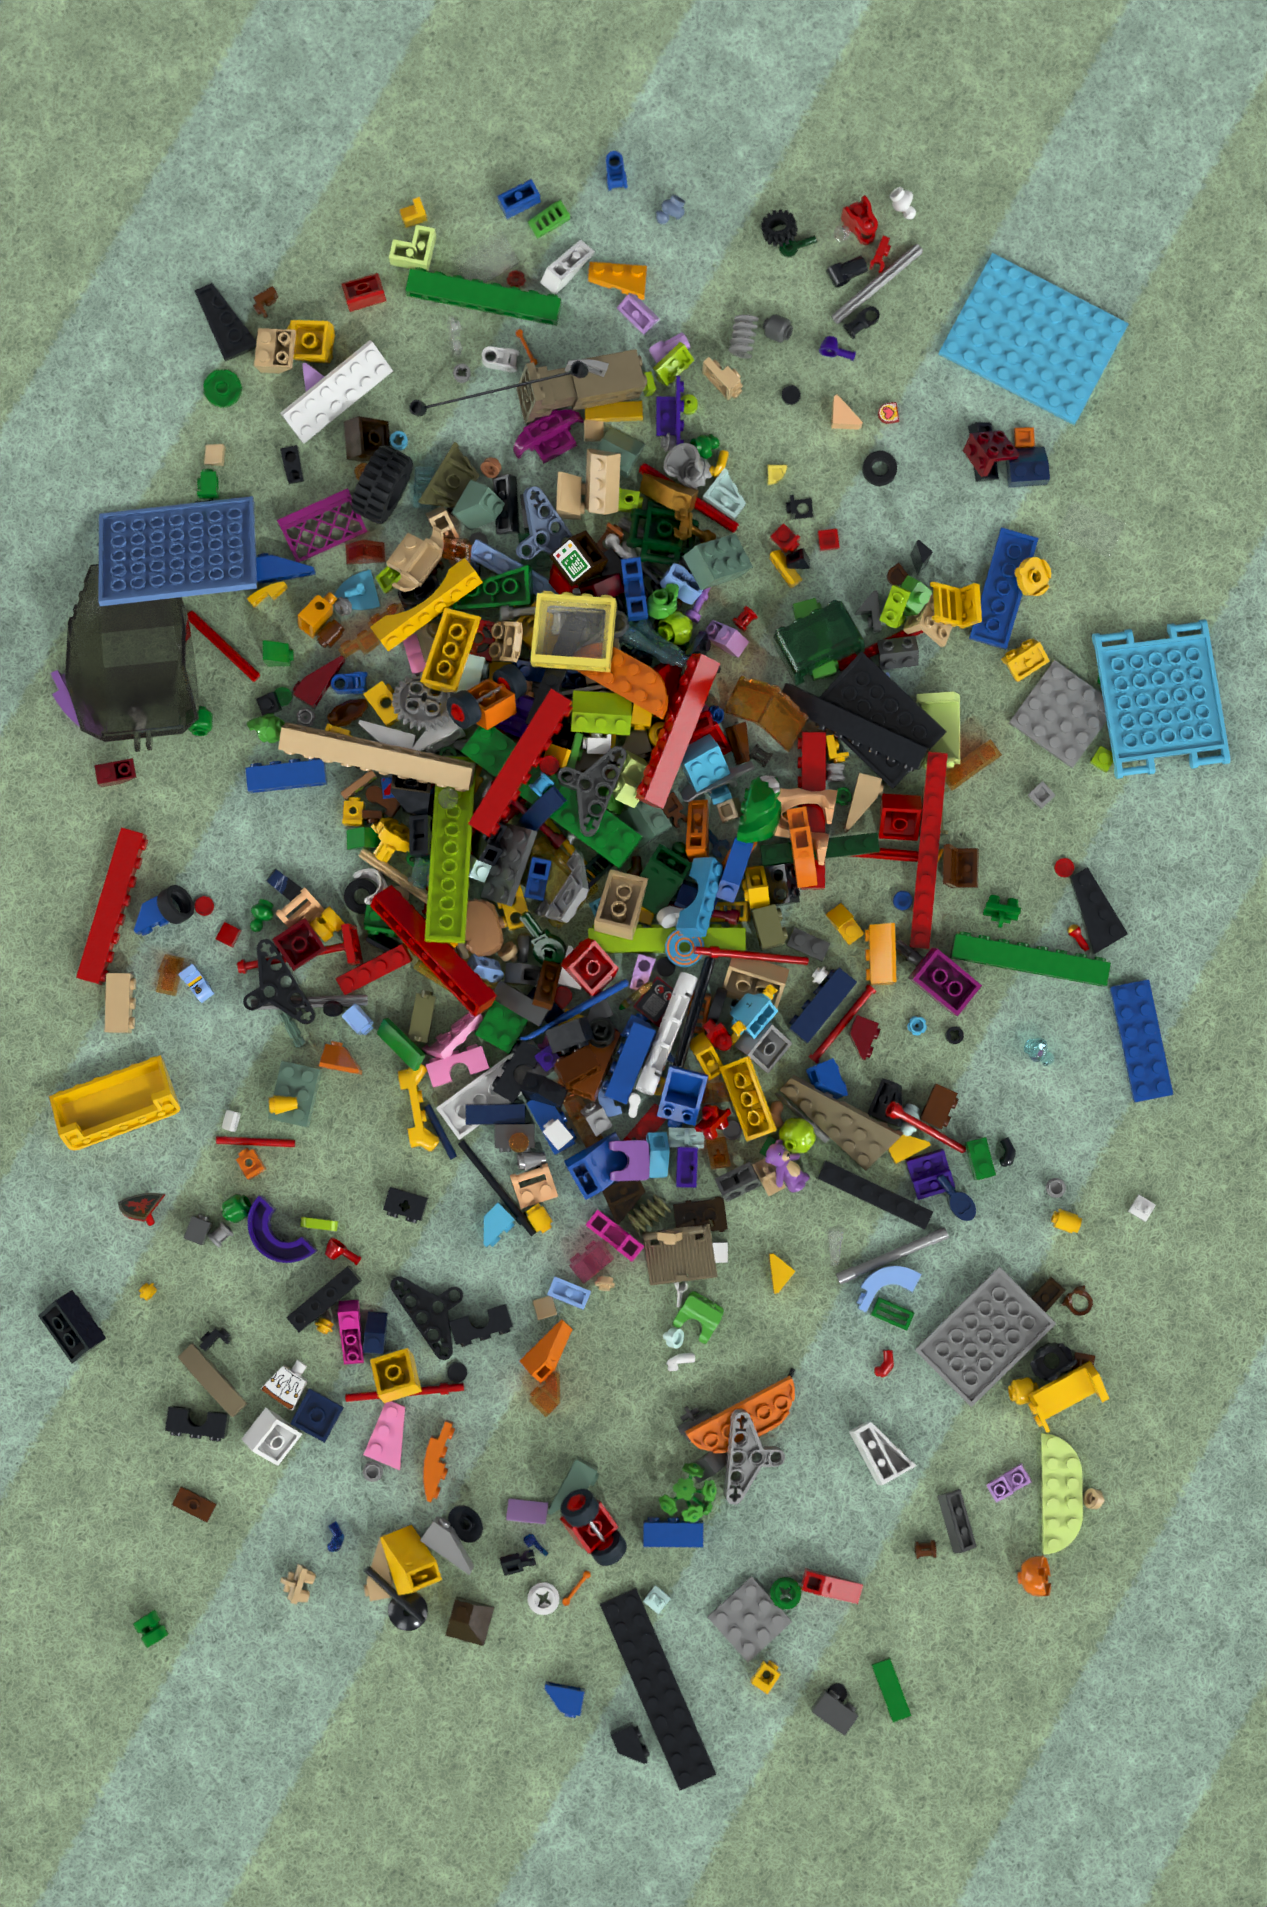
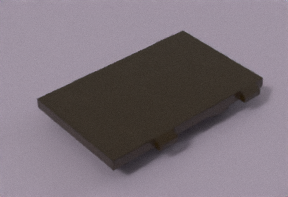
M721 1196L711 1200L696 1202L688 1200L685 1201L686 1203L673 1204L676 1227L693 1219L701 1218V1221L704 1222L712 1218L715 1226L710 1228L711 1231L719 1230V1232H725L728 1229L724 1198H721Z

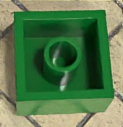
M494 1000L475 1035L507 1054H511L529 1020Z

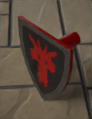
M143 1193L119 1201L118 1206L124 1216L137 1221H146L147 1225L151 1226L155 1223L151 1213L164 1198L165 1194Z

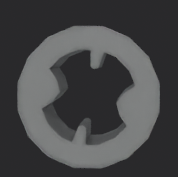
M458 364L453 370V375L457 382L465 383L470 379L471 372L466 364ZM458 370H461V371L466 370V371H467V372H465L466 376L463 377V376L461 375V376L458 377V376H457V375H459Z

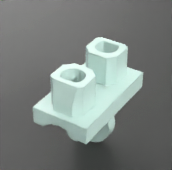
M669 1127V1147L704 1148L703 1132H696L695 1128Z

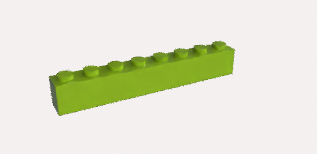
M637 924L633 940L594 931V925H592V928H588V938L595 940L605 953H665L667 938L677 929L676 926L663 928L661 924H653L651 928H643V925ZM711 924L710 928L707 929L706 937H701L704 947L718 946L719 949L746 951V928H741V924H730L729 928H722L721 924ZM682 942L679 945V950L682 953H687L690 951V945L687 942Z

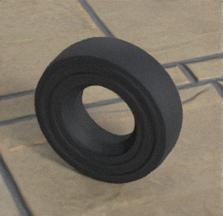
M886 451L872 452L864 460L862 467L863 475L872 485H887L893 481L897 474V462ZM878 461L884 462L887 465V472L884 475H876L872 469L874 463Z
M356 879L346 887L344 901L347 907L354 913L365 914L366 904L357 903L354 899V894L359 889H365L370 896L378 888L367 879Z
M721 987L717 988L707 1017L708 1021L712 1019L715 1023L718 1022L728 990Z

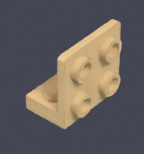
M931 595L929 602L924 605L918 615L908 616L903 630L907 634L922 630L940 647H944L953 626L951 624L944 625L943 622L936 623L935 620H932V616H934L933 595Z

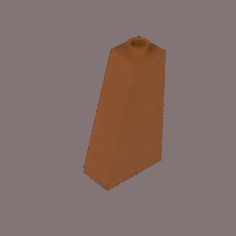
M614 1028L613 1042L605 1048H596L589 1042V1047L600 1063L601 1071L569 1088V1093L594 1102L596 1101L621 1041V1033ZM559 1079L558 1084L564 1087L561 1080Z

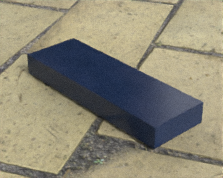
M525 1103L465 1104V1124H525Z

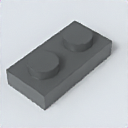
M794 928L786 946L822 962L830 943Z

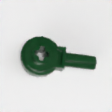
M525 911L522 913L520 920L532 935L531 942L534 945L533 955L540 964L543 963V960L560 964L566 954L564 941L560 937L551 934L547 928L542 930L530 912Z

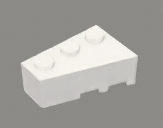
M865 1422L849 1431L877 1485H884L916 1467L872 1422Z

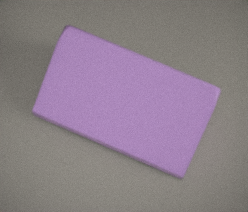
M631 293L617 307L643 335L660 319L636 295Z
M509 1499L506 1520L546 1524L548 1503Z

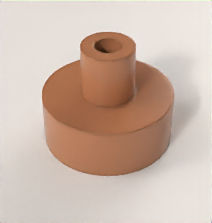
M486 458L481 464V471L485 476L495 478L501 471V464L497 458Z

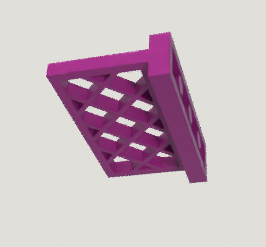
M348 488L277 520L296 562L300 563L368 532L359 514L355 513L357 519L352 517L353 509L350 516L340 513L341 506L347 502L351 504L352 501ZM331 511L336 513L333 524L322 521L325 512ZM338 514L349 518L345 529L335 525ZM313 519L318 521L315 532L304 528L307 520ZM351 519L359 522L362 530L356 533L349 531L348 527ZM320 523L331 526L328 537L317 533ZM292 527L301 529L297 540L290 538L286 530ZM333 528L344 531L342 539L336 541L330 538ZM303 531L314 534L310 545L300 542ZM316 535L327 539L323 548L319 549L312 546ZM298 543L309 547L307 555L301 558L296 553Z

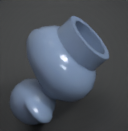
M672 195L670 199L664 200L662 202V211H656L657 222L659 224H666L669 221V215L675 217L676 220L682 218L685 213L683 207L685 201L677 195Z

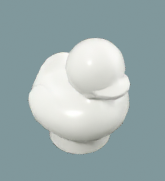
M902 187L893 190L890 198L894 210L903 211V216L906 219H913L916 215V210L914 207L909 206L913 200V193L909 190H904Z

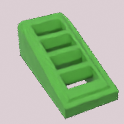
M558 200L529 220L528 225L538 239L569 221L570 214L562 201ZM559 209V211H560L561 214H562L561 217H559V215L557 214L556 210ZM551 213L556 219L555 221H552L549 215ZM543 218H546L547 222L549 223L548 226L545 225L544 221L542 220ZM536 222H539L543 228L541 231L535 224Z

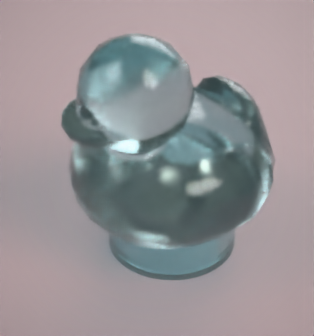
M1035 1038L1026 1041L1024 1052L1028 1054L1032 1061H1041L1045 1067L1054 1062V1055L1051 1052H1047L1048 1045L1046 1040Z

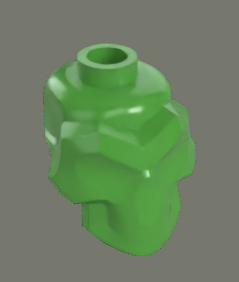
M671 583L666 584V588L655 590L647 600L648 614L655 619H664L673 614L677 609L679 586Z
M273 713L247 721L249 730H255L262 742L273 744L280 741L281 727L285 722Z

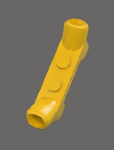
M421 1064L419 1070L413 1071L410 1067L405 1070H399L398 1077L400 1089H409L415 1127L407 1129L411 1148L421 1146L428 1152H431L440 1140L438 1136L424 1127L427 1117L425 1110H421L420 1103L424 1102L422 1090L418 1091L417 1085L427 1073V1068Z

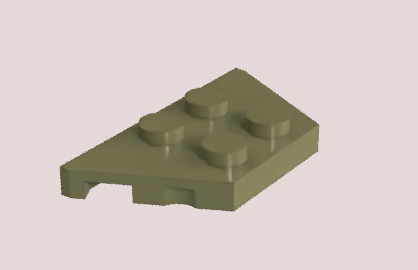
M456 442L453 443L418 502L420 504L454 508L470 479L477 481L480 475L471 466L469 459L463 456Z

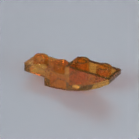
M393 603L386 608L387 611L384 613L373 615L370 617V621L367 622L368 626L371 627L386 615L403 612L402 604ZM372 629L369 631L363 630L357 634L356 639L343 642L338 651L344 658L358 650H361L365 656L381 644Z

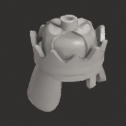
M682 443L675 446L665 458L664 471L668 475L676 477L683 486L697 490V487L705 485L706 478L712 477L709 471L711 465L707 462V459L700 456L697 448L692 444Z

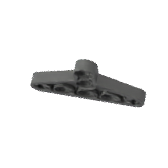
M616 746L610 749L584 773L569 767H564L558 772L557 780L559 784L576 791L579 826L584 836L591 837L595 835L626 760L627 754L622 747ZM620 752L622 758L618 759L616 765L612 764L615 757L612 754ZM613 769L616 776L612 779L607 778L605 771ZM569 772L572 775V779L569 782L563 781L561 779L562 773ZM586 779L590 782V787L583 789L580 787L579 782ZM606 787L609 790V794L607 796L599 795L598 788ZM598 804L602 808L601 813H592L591 806ZM590 818H593L592 827L595 829L586 831V827L583 825H588Z

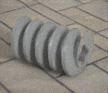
M738 315L734 318V331L731 334V346L728 350L731 354L745 359L752 357L747 352L753 351V348L748 345L755 342L750 337L756 336V333L751 331V329H757V325L753 324V322L759 321L757 317Z

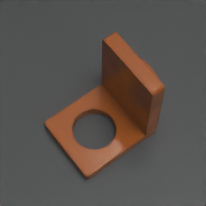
M608 522L606 525V532L596 543L601 551L605 552L608 550L603 547V541L609 534L618 536L620 540L619 545L624 540L623 530L616 524L612 525Z

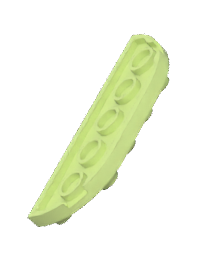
M1041 1433L1043 1554H1052L1071 1544L1080 1531L1083 1520L1082 1467L1077 1453L1066 1441L1052 1434Z

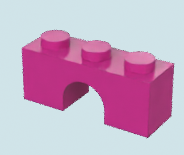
M598 1209L585 1225L631 1262L644 1248L643 1244Z

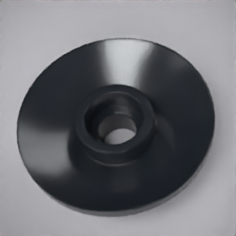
M458 1505L450 1511L448 1521L461 1541L472 1543L482 1536L483 1523L475 1510L465 1505Z
M417 1592L403 1594L402 1596L426 1620L428 1606L425 1599ZM392 1598L388 1607V1615L395 1627L403 1631H412L423 1624H420L411 1615H405L404 1608Z

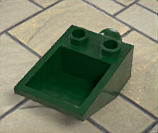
M675 842L671 850L659 844L639 876L648 878L642 907L656 916L661 909L668 906L692 867V863L682 857L686 854V845L683 842Z

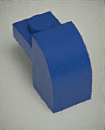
M532 857L524 898L544 900L551 861Z

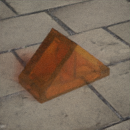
M443 538L442 558L458 562L466 558L470 563L472 544L468 538Z
M726 1138L706 1139L710 1170L731 1167Z

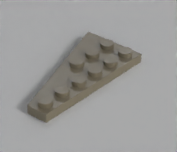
M795 1075L780 1089L784 1095L865 1171L903 1135V1132L895 1131L887 1127L888 1124L870 1118L869 1114L844 1101L840 1102L832 1098L833 1095L815 1089L814 1085Z

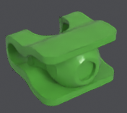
M692 1291L677 1313L672 1325L680 1328L686 1320H698L702 1325L699 1341L706 1344L720 1323L724 1309L698 1292Z

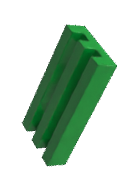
M878 1297L870 1315L907 1331L915 1313ZM884 1303L909 1314V1317L906 1318L879 1305ZM877 1310L905 1321V1326L877 1314Z

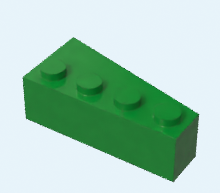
M526 565L482 580L483 583L453 604V610L496 608L509 605V607L532 605L534 603L532 566Z

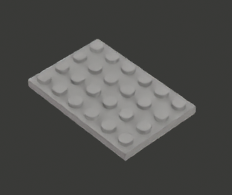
M999 1266L915 1348V1351L972 1407L1056 1325V1322Z

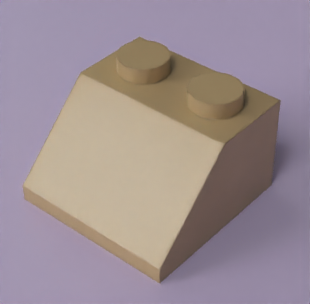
M558 472L556 512L561 519L581 520V514L585 513V502H581V495H585L586 483H582V477L565 472Z

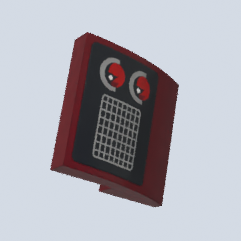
M657 976L633 1007L657 1027H660L674 989Z

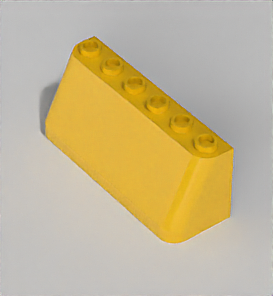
M161 1055L150 1057L146 1061L134 1063L127 1068L115 1070L108 1075L96 1077L89 1082L77 1084L70 1089L58 1091L49 1096L58 1135L70 1150L86 1148L170 1117L180 1111L175 1090Z

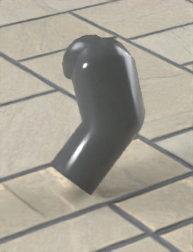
M521 933L517 937L518 962L526 963L528 959L529 942L531 939L527 933Z

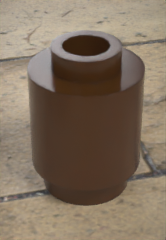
M333 619L332 622L329 621L316 634L318 637L316 641L323 648H331L343 636L345 629L339 622Z

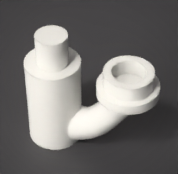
M615 534L607 535L605 539L606 546L608 548L612 547L622 559L637 557L635 549L626 546L627 541L623 542L621 547L618 536Z

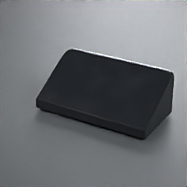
M381 932L378 935L369 934L365 939L366 942L384 952L402 944Z

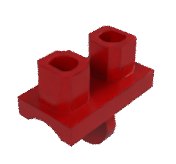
M710 1019L703 1025V1028L707 1031L706 1037L715 1049L718 1048L719 1050L726 1051L732 1047L733 1040L721 1022L717 1025Z
M708 1104L702 1108L703 1119L695 1126L696 1132H703L705 1139L714 1140L718 1136L716 1128L722 1130L729 1125L727 1117L731 1114L729 1108L721 1110L716 1105Z

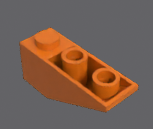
M562 1319L520 1360V1363L540 1383L555 1370L573 1330Z

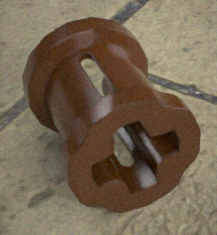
M935 1540L925 1543L915 1541L916 1559L929 1556L936 1558Z

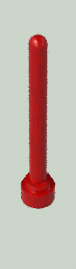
M893 1101L888 1105L886 1109L887 1116L892 1119L900 1118L958 1152H966L964 1145L904 1112L900 1104Z

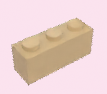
M106 973V1033H132V1029L135 1028V1017H132V1009L136 1007V999L133 998V990H136V978H133V974Z

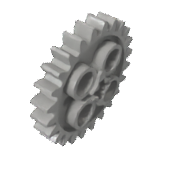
M420 672V677H417L414 673L412 674V679L406 676L405 682L400 681L399 687H395V693H393L392 707H394V714H398L397 719H403V725L410 723V729L417 726L418 731H420L421 727L428 731L429 726L436 730V724L443 727V721L449 722L450 716L446 702L450 696L454 695V692L445 693L426 687L420 682L422 672Z

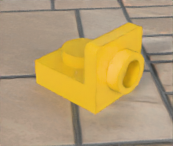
M834 735L826 736L828 761H833L834 763L845 762V758L849 757V753H837L839 751L838 739H834Z

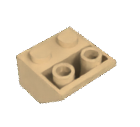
M258 328L254 366L261 373L280 374L292 369L296 330Z

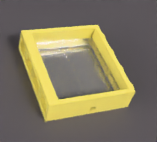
M551 591L537 593L530 659L532 667L611 672L617 609L616 598L610 595L593 597L591 594L575 596L569 592H563L562 595L554 594Z

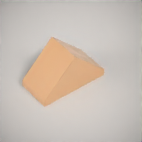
M836 394L832 407V428L859 430L863 422Z

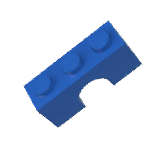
M640 557L621 559L628 621L648 619L641 559Z

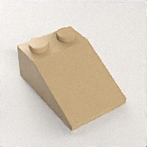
M610 869L595 916L594 931L633 940L648 878Z

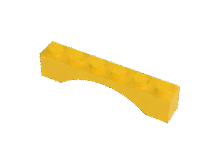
M464 558L448 570L441 585L424 602L405 612L386 615L370 628L389 652L441 614L445 608H449L483 582L474 568Z

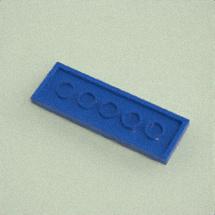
M1001 527L981 594L982 622L972 626L969 636L970 640L1007 649L1023 594L1015 577V569L1020 566L1024 559L1034 556L1039 538Z
M1149 979L1110 987L1134 1103L1174 1095Z

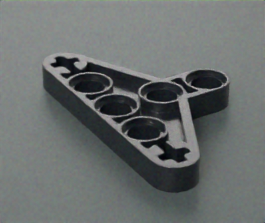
M270 939L261 940L257 944L260 987L244 997V1007L253 1011L267 1003H271L302 1024L312 1023L316 1018L315 1010L278 948ZM264 942L271 945L269 948L271 954L274 952L277 954V956L271 957L268 961L265 957L269 956L267 951L261 950ZM278 959L281 961L282 966L279 970L272 969V960ZM289 976L292 984L289 987H284L281 984L282 977ZM267 986H272L275 990L274 996L267 997L264 994V989ZM293 993L301 995L302 1001L299 1004H294L291 1001ZM250 996H255L258 999L256 1007L248 1005L247 999ZM306 1003L307 1006L303 1008L306 1012H311L310 1020L302 1019L303 1011L300 1009L297 1012L295 1008Z
M404 1277L394 1278L391 1281L390 1288L434 1354L441 1360L449 1359L453 1354V1344L448 1311L462 1301L463 1291L459 1287H451L437 1296ZM396 1280L405 1283L403 1285L405 1291L408 1288L411 1290V1293L404 1295L402 1299L399 1296L403 1294L402 1291L395 1289ZM457 1290L460 1293L458 1301L450 1300V1291ZM408 1296H413L416 1299V1305L412 1308L407 1307L405 1304ZM436 1301H440L444 1305V1309L440 1313L433 1310V1303ZM420 1312L427 1315V1322L424 1324H420L416 1320V1316ZM430 1329L438 1331L439 1336L436 1340L428 1338L427 1333ZM441 1338L445 1340V1342H441L442 1346L449 1348L448 1356L440 1355L441 1348L438 1345L436 1348L433 1346Z

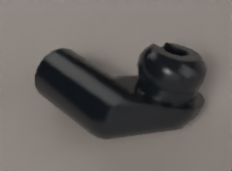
M1009 1137L1000 1141L1005 1150L1004 1156L999 1159L1000 1165L1003 1167L1011 1166L1016 1155V1150Z

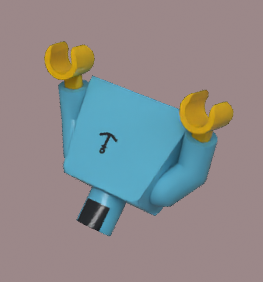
M768 984L763 993L755 995L747 993L741 1000L734 999L731 1002L730 1007L732 1010L730 1015L733 1018L731 1029L737 1036L742 1035L746 1031L755 1039L776 1015L778 1010L771 1002L774 994L778 991L774 986Z

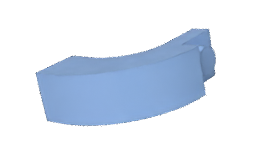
M886 1266L875 1270L860 1285L861 1288L867 1291L865 1294H860L857 1300L859 1304L858 1309L867 1312L877 1291L889 1284L900 1285L913 1292L922 1274L903 1266Z

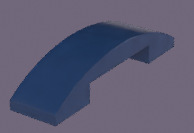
M555 786L551 787L521 817L516 826L538 832V829L567 800Z

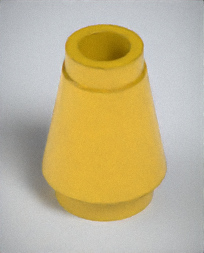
M273 1095V1097L268 1098L269 1112L275 1113V1115L298 1109L297 1097Z

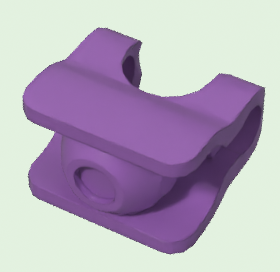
M647 1141L609 1142L610 1150L622 1151L628 1159L624 1169L610 1172V1180L636 1181L647 1180L650 1177V1156Z

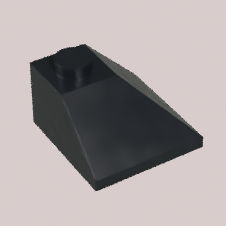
M392 774L390 792L409 813L417 816L427 815L431 782L419 783L416 781L417 779H401L397 777L398 775Z

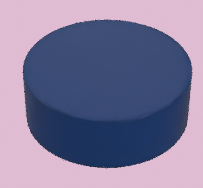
M899 891L893 897L894 907L901 911L909 909L913 903V898L907 891Z

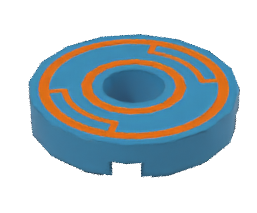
M675 930L667 938L665 953L674 965L690 967L702 958V955L694 954V947H704V942L701 937H685L678 930ZM682 942H687L690 945V951L682 953L679 950V945Z

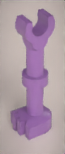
M710 588L704 589L697 598L692 610L689 609L685 613L696 624H698L701 618L699 611L704 601H707Z

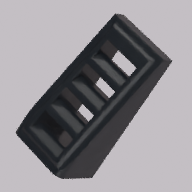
M599 854L585 865L586 876L591 880L590 883L588 882L589 889L614 867L612 863ZM596 862H598V863L604 868V870H602V869L596 864ZM592 865L600 872L599 874L591 867ZM587 870H589V871L595 876V878H593V877L587 872Z

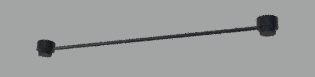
M575 361L571 365L570 371L427 406L420 400H414L409 406V411L411 414L421 417L426 414L427 408L569 374L577 378H584L588 375L589 370L585 363Z

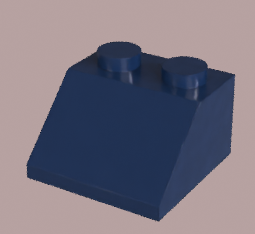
M1045 447L1016 448L1020 454L1018 459L1006 460L1008 488L1047 485L1050 481V472Z

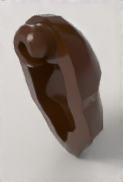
M366 699L347 700L334 707L331 713L327 715V720L336 727L350 725L352 721L362 717L368 708V702Z

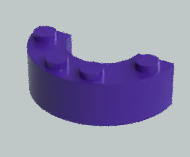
M259 1195L255 1199L248 1215V1232L252 1243L261 1254L276 1262L293 1263L307 1259L318 1251L305 1237H301L294 1242H285L277 1238L271 1228V1218L276 1208L263 1195Z

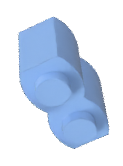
M673 563L665 572L659 583L662 588H666V584H677L679 586L678 598L687 604H693L703 591L700 590L694 576L686 568L676 563Z
M357 1004L352 1005L341 1016L359 1035H367L374 1028L372 1026L374 1022Z

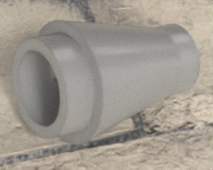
M521 1152L517 1154L519 1170L523 1169L525 1171L546 1163L545 1152Z

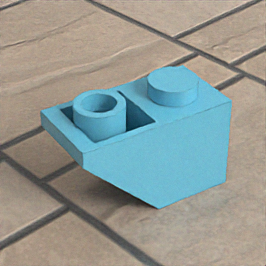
M499 1202L484 1216L485 1247L489 1245L493 1247L501 1239L499 1235L503 1231L507 1233L515 1226L513 1223L515 1218Z

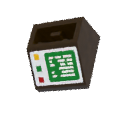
M586 530L570 537L549 556L571 587L601 574L608 562L607 557Z

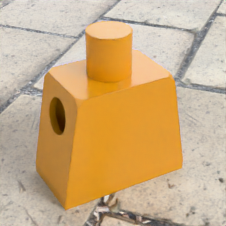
M328 592L324 598L316 595L298 614V627L311 638H314L333 615L332 605L337 601V598L331 592Z

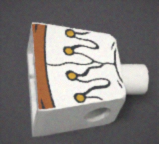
M297 1360L292 1368L283 1365L261 1390L291 1411L294 1410L308 1381L301 1376L307 1365L300 1360Z

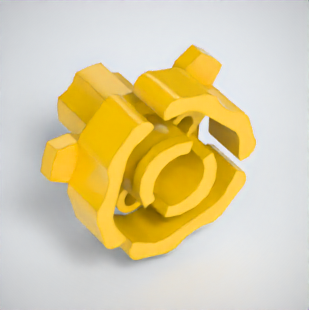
M390 817L381 818L378 824H372L371 828L378 834L381 840L373 853L378 860L388 863L396 850L402 852L409 851V828L405 824L401 823L399 825L396 819Z

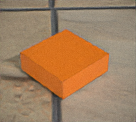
M1034 427L1014 428L1015 448L1035 446Z

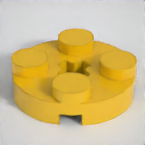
M1038 557L1024 559L1020 566L1015 569V577L1023 595L1040 596L1048 590L1050 586L1048 582L1052 576L1049 564L1044 559ZM1033 573L1036 574V576L1034 577L1035 581L1032 578Z

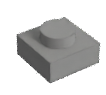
M1042 781L1027 796L1042 809L1056 795Z

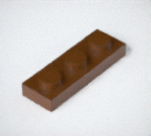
M543 960L532 1005L551 1010L562 970L561 964Z

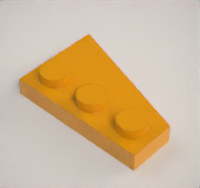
M590 262L588 282L609 289L614 287L622 290L621 293L626 295L631 293L637 295L638 299L644 300L647 266Z

